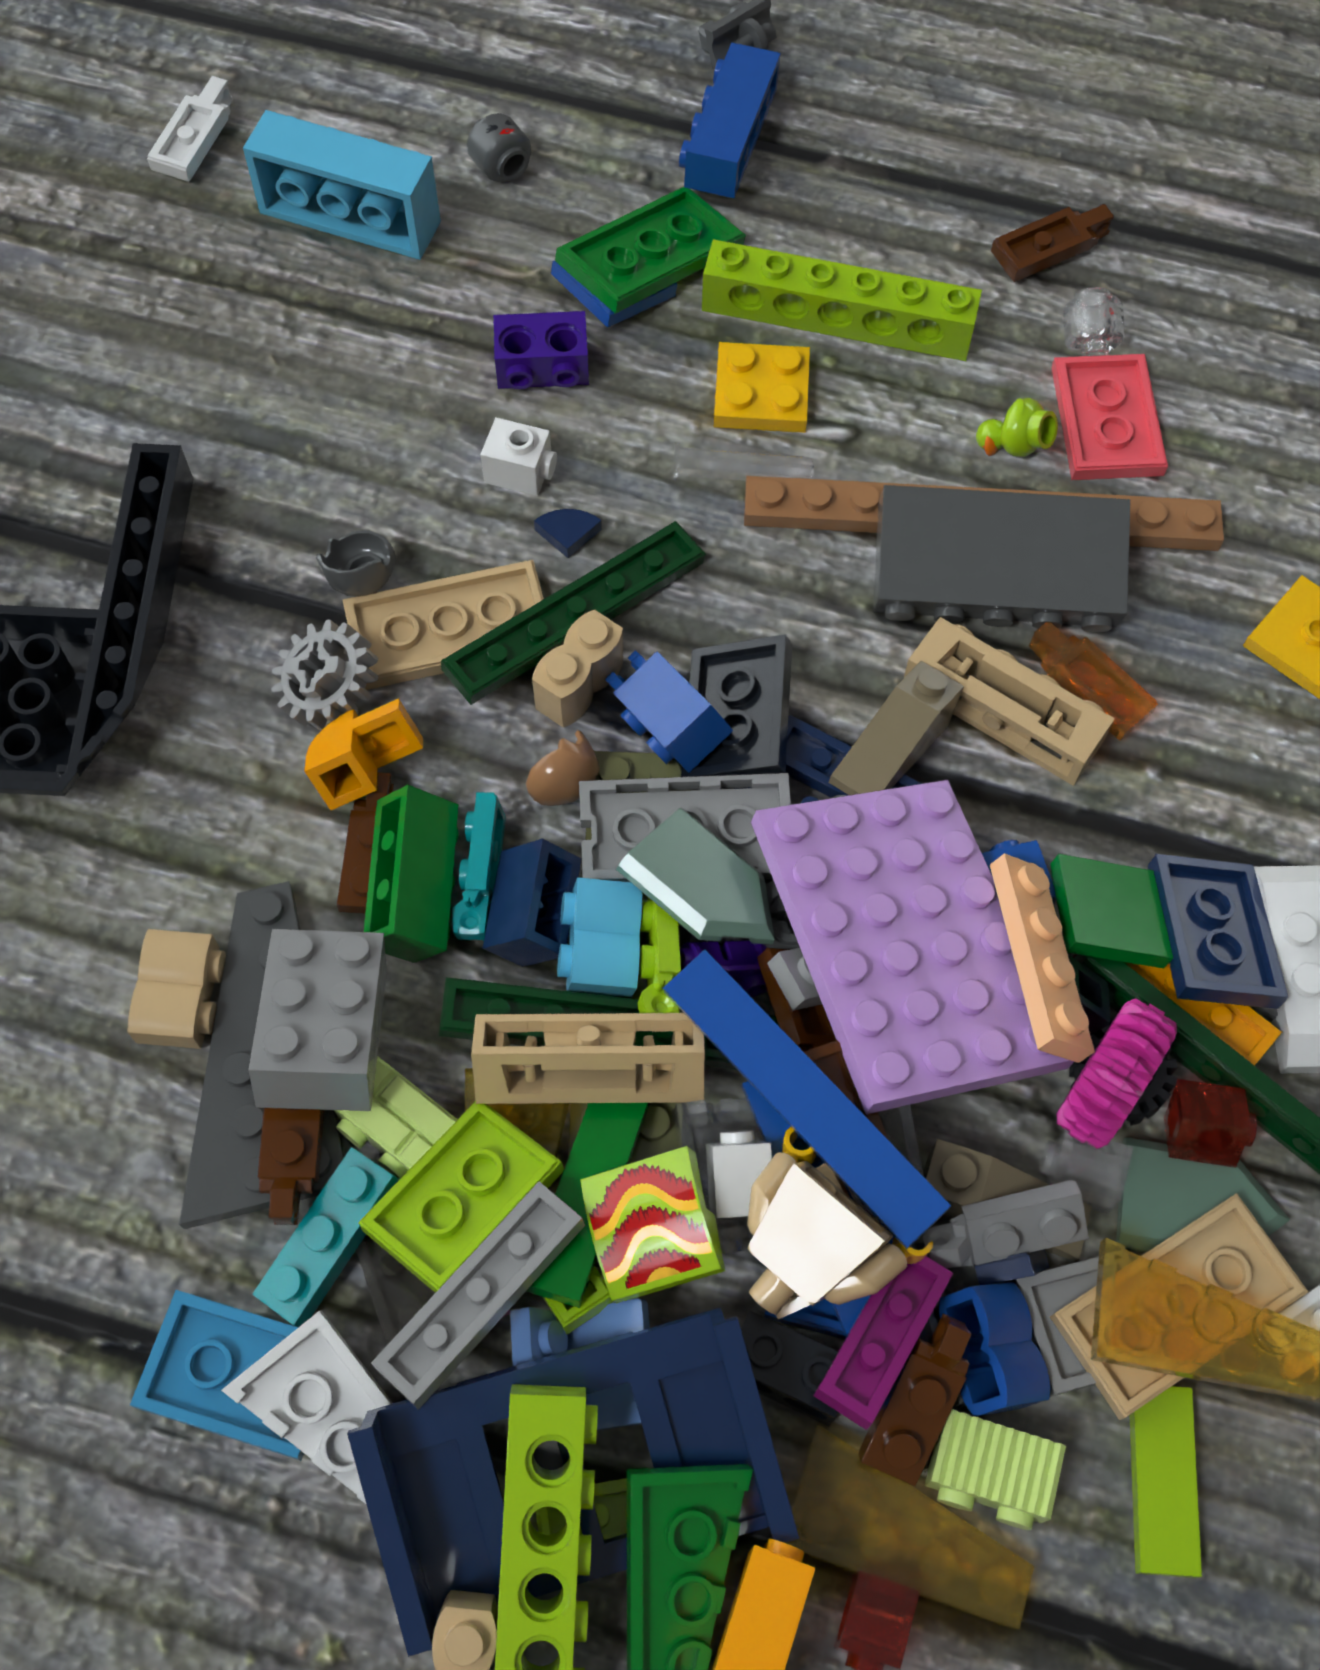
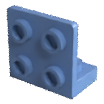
M631 1299L617 1304H608L599 1314L569 1334L565 1333L561 1324L550 1310L533 1307L511 1310L513 1366L632 1331L635 1333L650 1328L648 1303L643 1299ZM630 1382L586 1395V1405H598L597 1431L642 1424Z

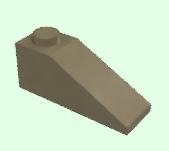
M920 661L894 688L832 773L828 783L849 796L892 789L947 729L964 686L946 676L943 672Z
M938 1138L927 1157L922 1175L951 1205V1208L942 1216V1218L948 1220L963 1214L961 1206L1049 1185L993 1156ZM1083 1202L1086 1224L1088 1226L1092 1206ZM1084 1240L1048 1248L1045 1251L1077 1262L1080 1260Z

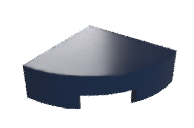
M560 509L548 512L535 519L534 529L563 555L569 558L602 530V521L593 514L582 510Z
M1043 1249L1031 1253L1028 1251L1010 1255L1006 1259L977 1265L975 1270L979 1285H988L1035 1276L1050 1266L1046 1251Z

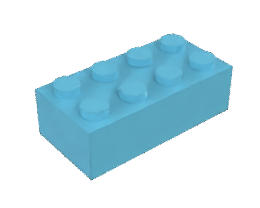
M265 110L243 147L261 214L421 260L441 222L432 156L269 110Z

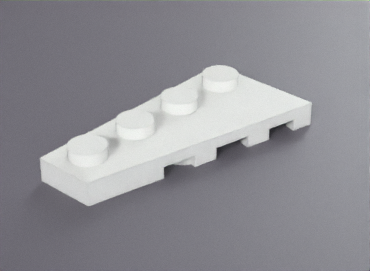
M320 1310L221 1391L236 1403H241L259 1417L264 1425L281 1438L287 1439L312 1459L311 1462L329 1476L332 1475L357 1494V1498L366 1504L347 1433L349 1430L361 1427L367 1411L393 1403L324 1312Z

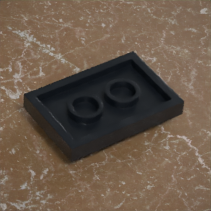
M786 634L692 649L689 683L715 708L734 731L689 773L682 767L681 777L785 773L792 663V643Z

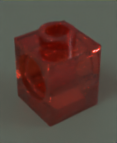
M1177 1079L1164 1115L1168 1157L1236 1168L1244 1147H1251L1253 1145L1257 1131V1118L1254 1113H1249L1245 1089Z
M861 1570L853 1573L833 1648L848 1654L845 1666L854 1670H883L884 1667L892 1670L901 1669L920 1591Z

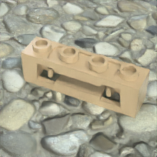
M942 617L937 620L908 659L904 677L920 661H923L964 686L961 693L962 698L958 700L953 715L1072 786L1076 784L1103 744L1115 718L1106 714L1098 704L1089 700H1082L1063 689L1050 676L1034 672L1017 662L1015 657L1009 652L991 647L976 638L966 627L952 624ZM1033 738L1062 755L1061 759L1031 742Z
M684 1013L476 1014L471 1057L476 1104L704 1102V1034ZM636 1031H674L671 1045H655L652 1035L643 1037V1046L634 1045ZM544 1032L545 1046L537 1047V1038L534 1036L527 1037L525 1046H510L507 1033Z

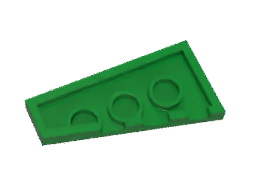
M748 1464L627 1469V1670H708L712 1654L710 1643L717 1614H721L726 1592L724 1581L731 1550H735L741 1523L738 1519L744 1492L749 1490L753 1469Z

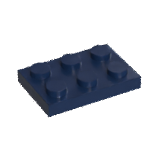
M1155 854L1148 864V870L1154 871L1173 959L1169 965L1177 999L1279 1009L1289 997L1254 866L1243 863Z

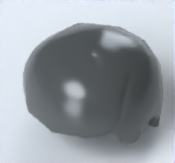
M366 530L351 532L338 540L329 539L326 555L317 554L316 559L329 585L334 590L346 596L356 597L373 594L386 584L394 570L396 555L393 547L384 536Z

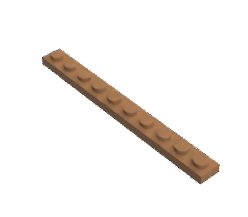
M746 475L744 526L877 533L878 504L883 486L896 485L1130 499L1129 546L1219 551L1224 541L1221 500Z

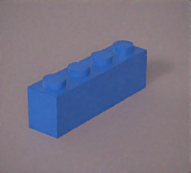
M731 42L725 59L717 60L713 76V86L707 85L704 92L702 113L696 112L693 118L690 134L691 141L684 140L681 147L679 167L685 168V188L735 198L777 90L781 53Z

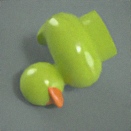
M1028 397L1018 398L1008 409L1004 422L997 419H988L979 425L976 432V441L988 456L994 455L1003 447L1012 456L1026 457L1038 448L1048 449L1053 445L1058 431L1057 417L1053 411L1045 410L1037 400Z

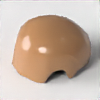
M577 730L575 732L576 743L562 738L558 743V749L545 755L531 768L526 781V787L534 801L547 806L566 805L580 799L579 781H596L600 770L599 762L591 744L581 731Z

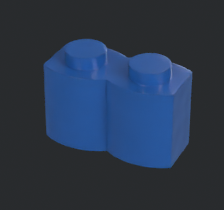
M1014 1282L970 1286L940 1298V1318L943 1313L964 1322L967 1329L971 1331V1337L962 1358L968 1360L970 1365L960 1393L965 1405L974 1417L1018 1410L1050 1399V1379L1047 1366L1039 1349L1031 1341L1032 1320L1029 1307L1022 1292Z

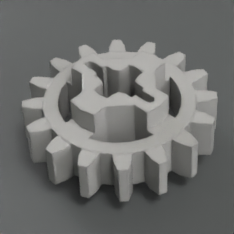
M332 620L325 621L322 631L312 623L307 625V636L303 639L293 634L291 636L294 645L291 651L280 650L278 653L285 660L284 665L272 669V674L281 680V682L271 688L272 693L281 698L277 704L278 707L301 725L306 727L310 723L318 730H322L325 727L327 719L332 722L346 711L354 709L358 714L359 710L355 704L358 699L370 700L372 697L365 689L366 684L378 681V675L369 669V667L378 662V657L369 650L372 644L347 623L343 622L338 626ZM344 649H346L348 656L343 653Z

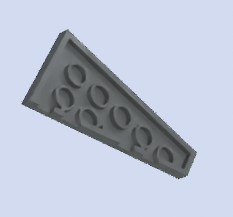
M289 881L240 892L236 896L179 1225L183 1229L268 1209L270 1205V1194H261L259 1192L258 1179L264 1108H256L248 1070L272 929L301 930L294 893ZM324 1110L319 1183H314L313 1194H301L300 1200L318 1196L345 1157L340 1132L336 1128L338 1120L334 1110Z

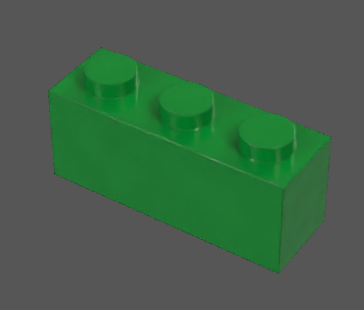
M406 785L377 800L364 932L384 933L385 954L417 963L447 951V942L451 933L449 916L451 893L455 884L453 867L455 845L459 835L457 827L459 804L411 785Z

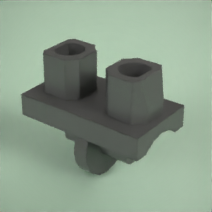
M752 0L749 3L742 1L731 7L729 15L717 22L710 20L699 26L698 32L703 50L710 54L712 69H715L718 59H725L731 42L765 50L768 49V43L777 38L776 30L770 18L771 0Z

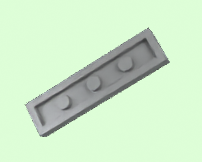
M539 1181L371 1362L372 1366L419 1410L584 1228L585 1224L582 1217Z

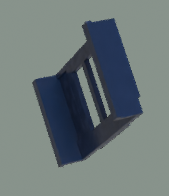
M716 1308L635 1333L632 1331L458 1382L454 1386L435 1391L419 1410L409 1400H403L367 1411L361 1427L349 1430L347 1435L408 1657L432 1650L433 1634L439 1613L446 1596L451 1590L494 1594L497 1604L499 1602L504 1499L483 1425L509 1418L512 1384L586 1387L587 1395L630 1382L654 1468L748 1464L753 1469L749 1490L744 1492L738 1519L741 1523L738 1536L769 1527L774 1540L787 1543L799 1539L737 1316L725 1320L721 1308ZM557 1442L564 1465L570 1455L567 1448L560 1442ZM593 1501V1510L581 1509L580 1512L582 1534L591 1535L590 1576L577 1575V1585L627 1570V1533L604 1540ZM542 1573L534 1576L528 1582L527 1588L534 1597L561 1590L562 1584L555 1576Z

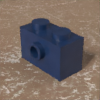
M543 838L501 851L482 949L522 967L558 959L560 944H567L570 925H562L560 922L562 897L564 892L572 893L576 879L579 877L582 858Z

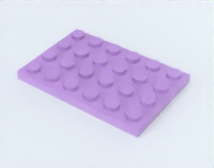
M948 780L756 810L751 821L752 827L836 1040L840 1042L843 1058L866 1114L1066 1070L1073 1064L1074 1061L1037 1049L994 880Z

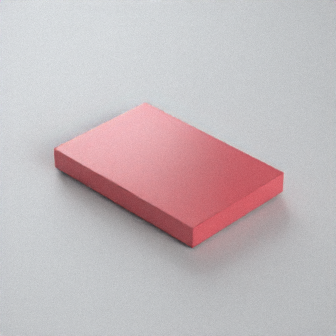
M1145 354L1055 357L1051 369L1071 480L1164 476L1168 463Z

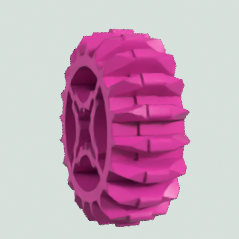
M1136 998L1123 1005L1097 1045L1095 1053L1087 1061L1056 1113L1057 1124L1069 1132L1068 1135L1081 1143L1086 1142L1096 1149L1108 1145L1152 1080L1177 1034L1176 1022L1164 1015L1165 1012L1152 1004L1146 1005Z

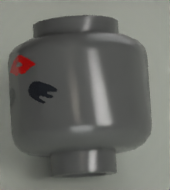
M497 113L490 114L474 124L467 140V152L488 179L496 182L510 181L520 177L527 169L531 155V143L511 117Z

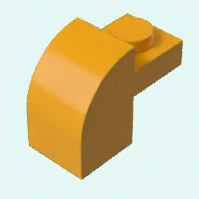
M399 698L360 716L352 709L329 723L313 739L306 753L304 772L331 811L377 791L378 768L423 749V736Z

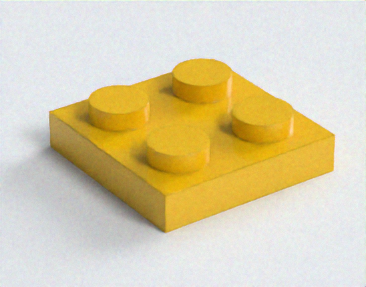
M719 342L713 427L806 433L810 347Z

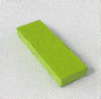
M1171 1386L1129 1415L1135 1574L1200 1578L1202 1577L1193 1393L1192 1388Z

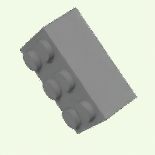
M272 929L248 1070L256 1108L371 1111L387 976L384 933Z

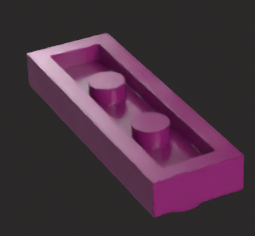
M925 1256L915 1264H907L906 1269L878 1293L870 1295L813 1396L867 1430L875 1420L953 1272Z

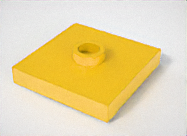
M1301 575L1247 637L1243 647L1318 699H1320V587Z

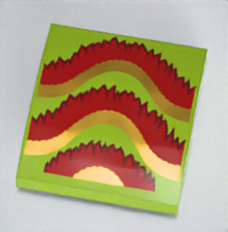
M688 1146L580 1179L587 1219L598 1262L611 1300L616 1304L725 1271L715 1214L706 1208L696 1152Z

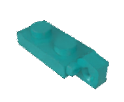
M476 792L474 811H468L466 814L465 837L467 842H470L469 858L462 859L459 868V885L461 890L465 891L462 892L463 900L452 908L453 933L458 940L484 941L500 854L503 847L506 815L497 795L492 792Z

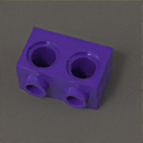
M585 311L493 315L494 359L498 389L589 385Z

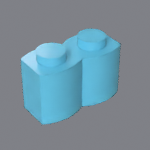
M577 877L572 893H563L560 922L562 925H570L569 945L560 944L557 977L566 978V991L621 998H632L635 993L639 974L642 891L631 882Z

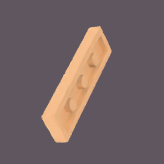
M1004 853L990 864V869L1037 1049L1080 1063L1095 1053L1088 1029L1089 1020L1083 1010L1077 990L1075 971L1069 961L1063 940L1062 925L1056 915L1050 894L1049 879L1043 868Z

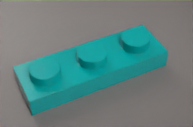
M351 1147L252 1295L293 1326L300 1327L312 1317L366 1234L362 1231L358 1222L400 1179L360 1151Z

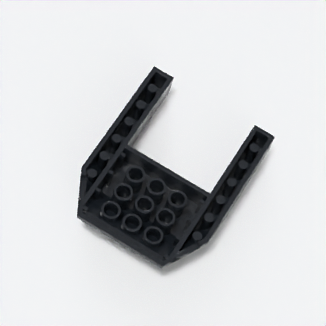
M132 444L99 609L0 605V793L65 796L134 708L164 643L194 479L181 445Z

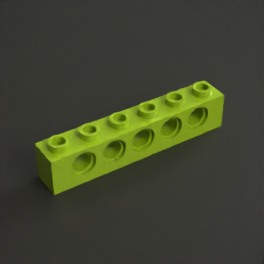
M713 239L703 272L702 311L966 361L982 290Z
M512 1384L495 1670H585L582 1667H573L574 1642L587 1641L588 1601H576L577 1575L590 1576L591 1535H579L581 1509L593 1510L595 1470L583 1469L584 1444H596L598 1405H586V1387ZM557 1441L567 1448L570 1456L561 1468L547 1470L539 1466L533 1456L535 1449L543 1442ZM542 1507H554L564 1515L566 1522L563 1528L555 1534H541L534 1529L530 1522L533 1513ZM542 1573L555 1576L562 1584L561 1591L557 1596L549 1600L535 1598L527 1588L528 1582L534 1576ZM546 1641L551 1643L559 1654L552 1663L545 1666H537L530 1663L523 1652L533 1642Z

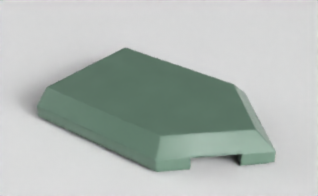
M683 808L675 811L631 849L616 868L620 874L698 940L721 941L722 937L749 938L751 943L773 944L775 941L764 875Z
M1127 1137L1123 1139L1115 1248L1147 1253L1236 1193L1268 1237L1290 1219L1235 1155Z

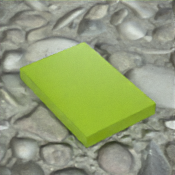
M475 1101L358 1224L365 1234L436 1293L539 1181L549 1188L563 1173L564 1167L558 1158L488 1104H476Z

